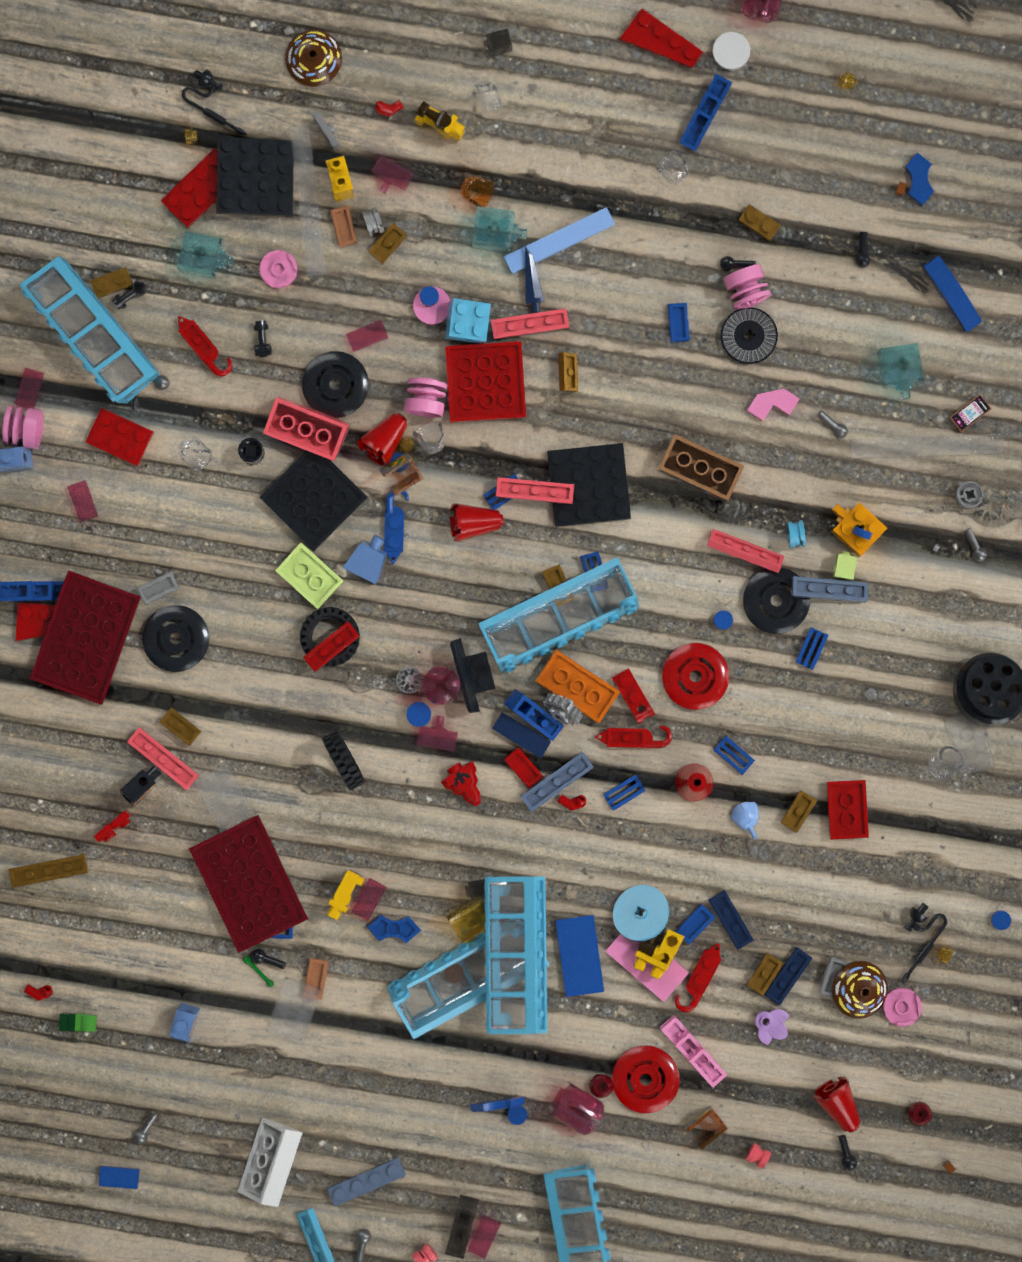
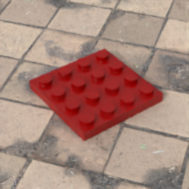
M521 341L445 346L450 423L526 418Z

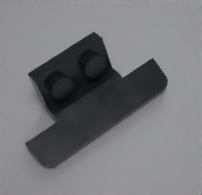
M459 638L451 641L450 647L467 711L469 713L480 712L476 694L496 688L486 651L465 656L462 640Z

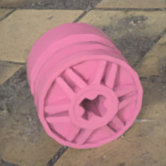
M760 264L745 267L723 278L727 291H737V293L730 297L731 301L739 300L733 304L734 310L753 307L772 295L770 290L762 291L768 287V283L758 284V281L765 276Z
M426 377L409 378L407 384L415 388H407L406 392L414 395V398L405 399L404 412L424 417H443L444 403L437 401V398L446 397V393L438 390H447V384Z
M9 405L2 424L3 444L10 446L13 443L14 447H18L22 439L24 448L38 449L43 432V410L28 408L24 416L22 407H18L16 410L14 406Z

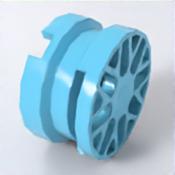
M799 520L798 524L792 521L787 522L786 529L788 543H790L789 548H795L798 545L805 547L806 537L803 520Z

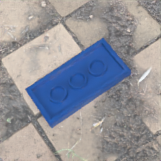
M594 915L555 920L566 997L604 992Z

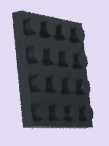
M218 137L216 214L293 217L294 141Z
M623 443L547 451L550 482L574 484L573 504L552 502L555 527L631 519Z
M307 450L260 496V499L313 551L368 498L330 459Z

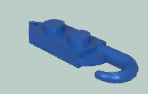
M393 488L388 492L385 512L384 551L387 552L392 564L403 553L405 514L401 508L393 506L395 496L393 491L397 488ZM404 490L403 492H401V494L404 495L405 500L408 501L409 495L407 491Z

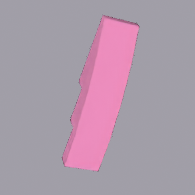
M675 1015L671 1016L659 1027L712 1087H715L727 1076Z

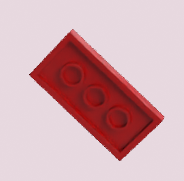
M214 148L161 200L188 229L216 202L217 149Z

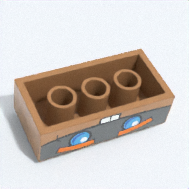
M674 434L658 472L727 503L744 465Z

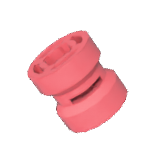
M753 1143L745 1160L750 1163L756 1162L757 1167L763 1169L771 1156V1152L766 1149L762 1151L758 1144Z
M428 1243L423 1245L420 1251L412 1254L415 1262H434L438 1259L436 1252Z

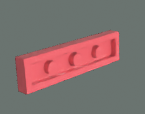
M566 308L491 320L494 340L569 328Z
M500 477L497 479L496 497L573 504L574 484Z
M715 529L712 530L707 546L715 550L725 552L779 573L784 556Z
M141 727L127 741L184 789L188 790L199 777V774Z

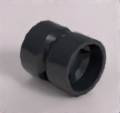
M246 438L239 444L238 454L246 464L257 465L264 459L265 449L257 439Z

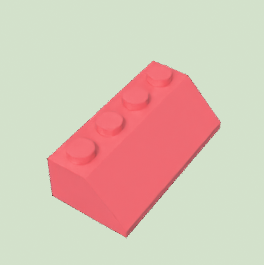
M279 396L275 399L263 434L335 461L346 438L350 423Z

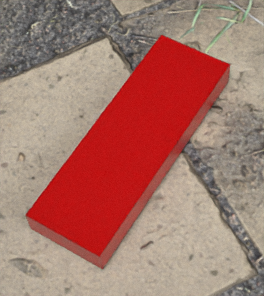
M347 621L303 658L312 670L316 672L358 639L360 635Z

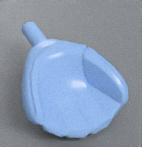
M742 802L733 808L730 818L743 830H749L753 840L757 839L758 837L753 829L759 818L757 804L755 802Z

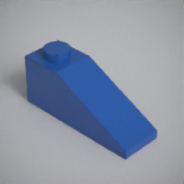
M516 689L504 703L505 706L552 741L564 727L563 724L552 718L550 714Z

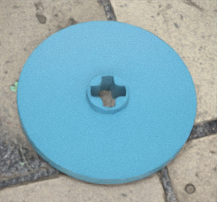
M649 885L631 887L623 892L615 903L613 909L615 927L629 940H650L665 928L669 919V904L663 893L655 887ZM641 909L644 911L642 917L638 915Z

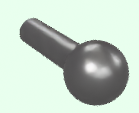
M159 375L153 380L155 387L159 390H165L169 386V379L164 375Z
M822 410L818 412L817 417L833 429V435L836 438L842 439L847 436L848 428L846 425L837 424Z
M971 528L964 530L973 549L972 558L976 562L985 561L987 551L979 546Z
M155 1111L150 1112L141 1129L134 1131L132 1138L135 1143L143 1144L147 1141V1132L158 1116Z
M360 1229L356 1234V1239L359 1243L355 1262H363L366 1244L371 1240V1233L368 1229Z

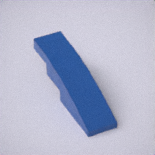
M717 73L715 74L679 143L694 151L698 149L733 83L732 81Z
M940 256L935 257L923 266L940 297L945 300L950 311L956 316L965 332L970 331L983 322L966 293Z
M64 581L0 582V601H57Z

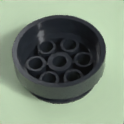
M984 653L971 658L959 669L954 679L953 697L957 708L965 718L979 726L998 727L1010 722L1022 711V669L1015 661L998 653ZM983 665L989 667L990 674L983 671ZM1002 668L1008 670L1009 676L1002 674ZM972 680L979 683V689L972 686ZM991 683H995L998 686V691L991 689ZM1010 686H1014L1017 689V694H1013L1010 691ZM980 698H984L987 701V706L980 704ZM1000 700L1005 702L1006 709H1002L999 706Z

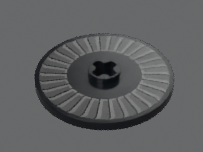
M754 307L740 308L726 318L721 328L720 338L723 349L730 358L742 364H756L772 354L777 344L778 331L773 319L763 310ZM747 331H750L751 334H754V337L751 338V341H749L747 337H744V335L747 334Z

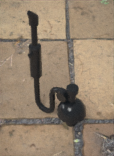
M208 69L203 73L195 70L193 76L199 79L198 86L204 88L210 86L209 92L204 94L194 87L188 86L182 91L183 100L201 110L204 115L219 124H225L237 133L247 136L243 129L227 122L226 118L186 98L185 94L188 90L206 98L211 96L212 93H216L217 90L221 91L223 88V84L213 81V74Z
M922 903L918 909L911 908L910 917L912 920L904 928L909 932L912 931L911 928L915 931L925 932L938 917L943 918L944 923L931 941H928L916 956L914 964L904 974L902 984L909 979L916 966L922 963L934 947V942L948 922L944 914L938 913L932 917L925 928H920V925L916 922L922 923L928 919L924 913L929 906L925 903Z

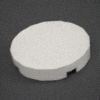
M737 32L722 34L713 45L712 55L714 61L723 69L732 71L740 69L747 63L750 57L749 42L743 35Z

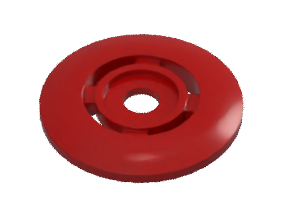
M703 643L685 644L675 649L667 658L662 672L663 686L668 696L677 705L692 710L705 709L717 703L725 694L729 684V669L723 656L713 647ZM699 658H703L710 663L714 671L711 672L705 663L699 661ZM697 670L701 673L702 678L699 682H693L690 679L692 671ZM678 681H681L686 689L692 691V695L683 691Z
M643 1045L626 1051L618 1059L613 1069L612 1083L617 1098L625 1107L634 1112L648 1114L664 1109L673 1101L678 1092L680 1077L675 1061L667 1052L658 1047ZM659 1067L662 1068L665 1075L664 1085H661L662 1079L661 1074L658 1071ZM628 1073L631 1074L630 1081L634 1089L632 1092L627 1085ZM643 1074H649L652 1077L649 1085L641 1084L640 1077Z

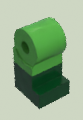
M62 1012L60 1013L59 1031H96L97 1015Z

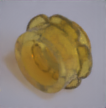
M845 73L839 78L841 81L840 86L843 88L854 89L855 84L858 83L855 75L851 73Z
M192 127L185 129L186 145L192 144L194 146V142H197V132L192 130Z
M405 437L398 444L400 446L398 450L403 454L409 453L416 445L413 442V438L408 439Z
M950 946L941 948L937 956L940 958V963L947 964L954 952V950L949 948Z

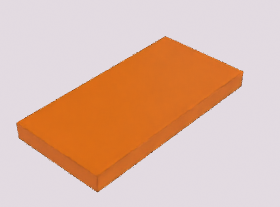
M557 649L535 680L536 683L556 696L561 695L565 698H570L574 701V705L578 707L579 711L598 724L620 693L619 690Z

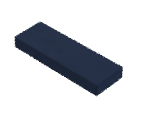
M504 713L500 714L492 728L542 758L551 743Z
M725 890L708 899L737 950L754 941Z
M796 947L764 995L780 1005L806 969L812 957Z

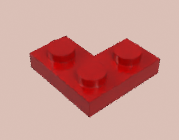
M124 810L115 820L104 826L93 837L98 842H109L117 835L115 831L119 827L123 829L131 822L129 818L132 815L128 810Z

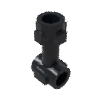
M135 281L130 291L122 296L117 294L112 301L118 309H124L127 307V301L136 295L143 296L145 294L146 285L143 282Z
M255 321L254 331H258L259 345L254 346L255 355L260 358L272 355L271 344H266L265 330H269L266 321Z

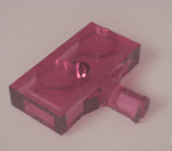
M382 155L372 170L373 174L381 177L384 181L378 190L383 194H386L390 185L397 186L405 191L414 176L413 172Z
M437 715L436 726L420 727L417 745L455 752L458 732L443 728L445 716L441 718V715Z

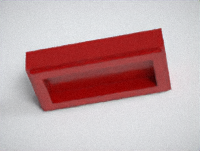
M519 747L504 759L528 788L532 787L543 777Z

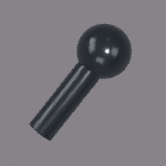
M860 231L859 254L855 258V263L860 268H865L870 264V257L867 254L868 232Z
M725 256L720 261V267L724 271L756 265V261L734 260L730 256Z
M255 949L251 953V960L255 964L264 962L283 970L286 966V962L267 956L262 949Z
M840 1135L838 1138L844 1156L842 1166L846 1170H853L857 1166V1159L851 1155L846 1135Z

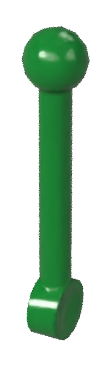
M244 957V963L249 964L265 980L268 987H273L274 982L269 980L251 962V957Z

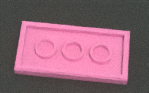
M620 933L606 949V952L664 1002L689 972L674 959L668 971L664 972L659 980L650 976L654 966L647 963L643 972L635 969L634 963L637 958L635 954L640 944L644 941H632Z

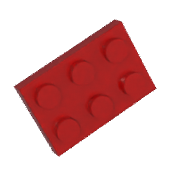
M101 408L86 443L139 466L154 431Z
M866 780L826 782L830 840L869 838Z

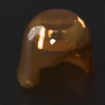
M475 176L467 177L463 180L460 187L462 198L479 209L486 208L493 194V181ZM476 188L478 193L474 197H471L474 192V189Z

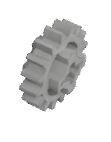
M549 693L543 701L544 707L548 709L547 711L552 714V718L565 724L570 723L574 726V724L578 725L583 717L582 712L578 710V707L574 705V701L570 698Z

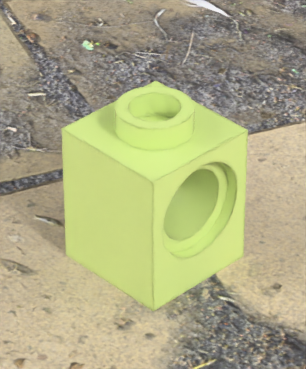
M842 551L841 554L836 555L833 578L848 581L854 580L857 557L853 556V553Z

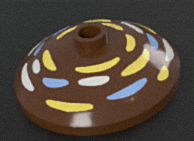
M307 30L299 33L290 41L285 53V62L290 75L297 82L305 86L317 87L329 83L336 77L341 68L342 53L339 44L330 34L320 30ZM315 52L316 56L312 58L309 54Z
M853 961L846 964L838 971L832 984V997L836 1007L843 1014L856 1019L867 1018L877 1013L883 1006L888 994V984L884 973L879 967L867 961ZM863 989L867 990L865 995L862 994Z

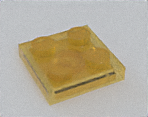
M480 897L446 916L462 943H468L475 939L477 935L486 932L485 907Z

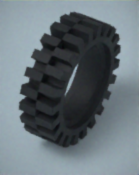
M322 607L319 610L313 611L311 615L307 616L300 630V643L303 651L307 654L315 648L312 634L319 622L326 619H335L344 625L348 621L359 634L356 621L346 611L337 607ZM360 637L324 666L335 667L349 661L359 647Z
M338 730L323 737L322 741L348 789L351 791L366 783Z

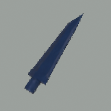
M525 247V303L531 304L532 313L540 312L539 302L545 301L534 257Z

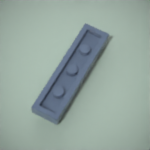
M793 576L791 597L866 603L868 602V583Z
M581 752L520 797L532 812L594 767L586 755Z
M399 1157L330 1186L327 1190L334 1206H338L406 1176Z

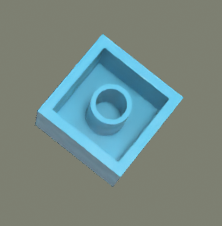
M456 298L450 300L445 339L475 344L485 343L487 340L491 304Z

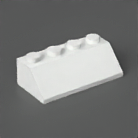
M262 1118L237 1192L260 1204L278 1207L302 1132L290 1126Z

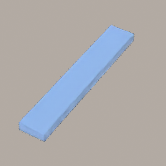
M606 207L525 247L533 255L536 264L614 226L615 223ZM525 247L504 256L512 275L525 269Z

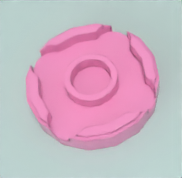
M275 250L266 254L259 268L263 281L270 287L279 289L293 283L298 270L292 255L282 250Z
M434 287L439 293V300L435 305H424L420 300V292L417 293L413 302L416 317L427 325L439 324L447 319L450 299L447 293L438 287Z
M899 987L887 994L883 1004V1012L891 1023L897 1026H908L913 1024L920 1016L922 1004L914 991Z

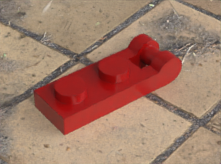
M629 668L612 678L638 724L644 722L645 718L649 716L651 718L655 715ZM643 705L645 710L639 713L637 707Z

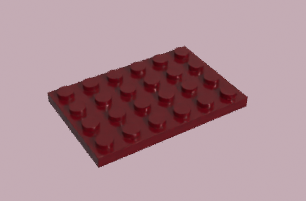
M68 570L30 679L103 705L142 596Z
M259 815L189 848L238 953L308 920L307 914Z

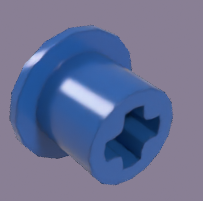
M413 703L407 709V720L413 726H425L431 719V710L425 703Z

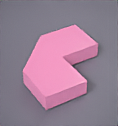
M785 389L757 394L747 412L761 421L765 419L772 406L790 415L800 398Z

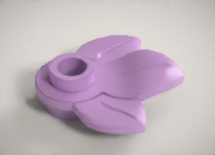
M781 1009L759 1012L755 1017L759 1040L768 1045L772 1038L785 1039L788 1036V1031L783 1023L788 1019L789 1014ZM764 1018H767L766 1024L762 1023Z

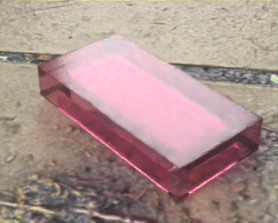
M382 320L346 334L353 352L389 338Z
M25 368L15 405L35 408L44 377L43 372Z
M86 480L67 486L80 523L99 517Z
M369 878L351 912L369 921L386 886Z
M483 1215L467 1251L485 1259L501 1222Z

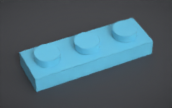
M311 1208L297 1213V1219L314 1261L334 1262L314 1209Z

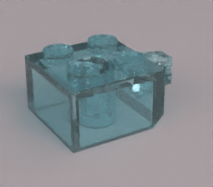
M477 206L472 248L510 253L511 242H516L517 238L527 239V229L518 228V224H514L515 212ZM492 226H495L498 231L491 233Z
M185 231L177 269L181 273L216 279L218 269L223 268V265L233 266L235 259L225 255L226 251H223L224 240L222 238ZM203 252L205 256H201V259H199L197 255Z
M918 343L879 349L877 354L883 388L895 387L896 391L900 390L901 400L910 399V389L913 388V384H919L924 381ZM899 362L905 366L902 370L900 367H897Z

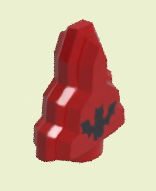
M473 761L463 766L459 762L447 770L449 775L441 781L442 785L446 789H451L455 795H462L466 802L475 807L481 803L480 791L476 786L478 782L475 774L477 768Z

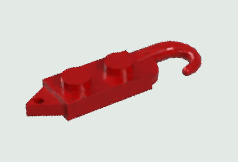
M178 316L180 329L178 332L209 370L219 377L228 375L233 367L231 359H226L228 366L225 370L218 369L213 363L218 357V349L193 319L189 320Z
M660 725L659 728L664 730L667 736L663 741H655L648 729L607 728L606 731L598 734L595 738L606 744L607 747L664 748L672 741V732L668 727Z
M719 943L708 950L704 949L686 984L687 991L693 995V998L688 1006H682L679 1002L680 996L676 995L675 1005L678 1010L686 1013L693 1011L697 1007L722 960L720 958Z

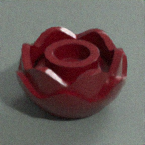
M597 1074L589 1082V1089L593 1096L605 1098L611 1094L613 1083L608 1075Z
M916 1102L908 1109L909 1120L916 1126L928 1124L932 1118L930 1106L923 1102Z

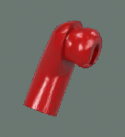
M400 100L391 105L383 103V101L375 103L376 112L388 117L404 108Z
M562 794L557 802L567 809L574 811L583 808L587 800L584 795H578V797L569 799Z
M28 984L24 993L37 1001H41L51 997L53 989L50 985L36 989Z

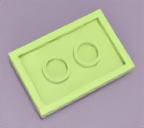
M302 543L275 570L317 609L344 582Z

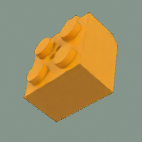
M860 502L852 510L848 507L844 510L839 504H836L832 509L838 516L836 521L839 524L831 532L858 558L887 529ZM854 526H861L864 530L871 532V538L867 540L853 534Z

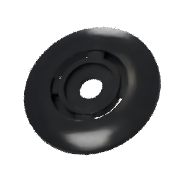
M331 351L317 356L310 362L303 375L302 389L304 397L312 409L334 418H340L352 414L361 407L368 394L369 380L364 366L358 359L345 352ZM323 370H326V372L321 377L320 386L317 387V379L320 373ZM339 379L341 387L338 390L331 389V380ZM354 382L352 394L345 399V396L350 391L351 383Z
M781 568L779 573L764 569L754 575L748 582L743 594L744 611L749 621L761 631L771 634L786 633L798 627L807 616L810 598L791 597L789 590L781 586L782 582L791 588L792 577H800L795 572L786 568ZM773 595L781 596L782 604L780 606L772 605L771 597ZM759 605H762L763 609L772 615V619L761 612Z
M181 605L166 606L157 610L146 622L142 634L143 648L147 657L157 667L170 672L186 671L196 666L205 656L209 646V630L204 619L193 609ZM175 619L181 620L180 624L171 623L166 627L163 626V624L167 621ZM173 633L181 635L182 639L179 644L171 643L170 636ZM185 650L189 651L181 657H171V653L179 654Z

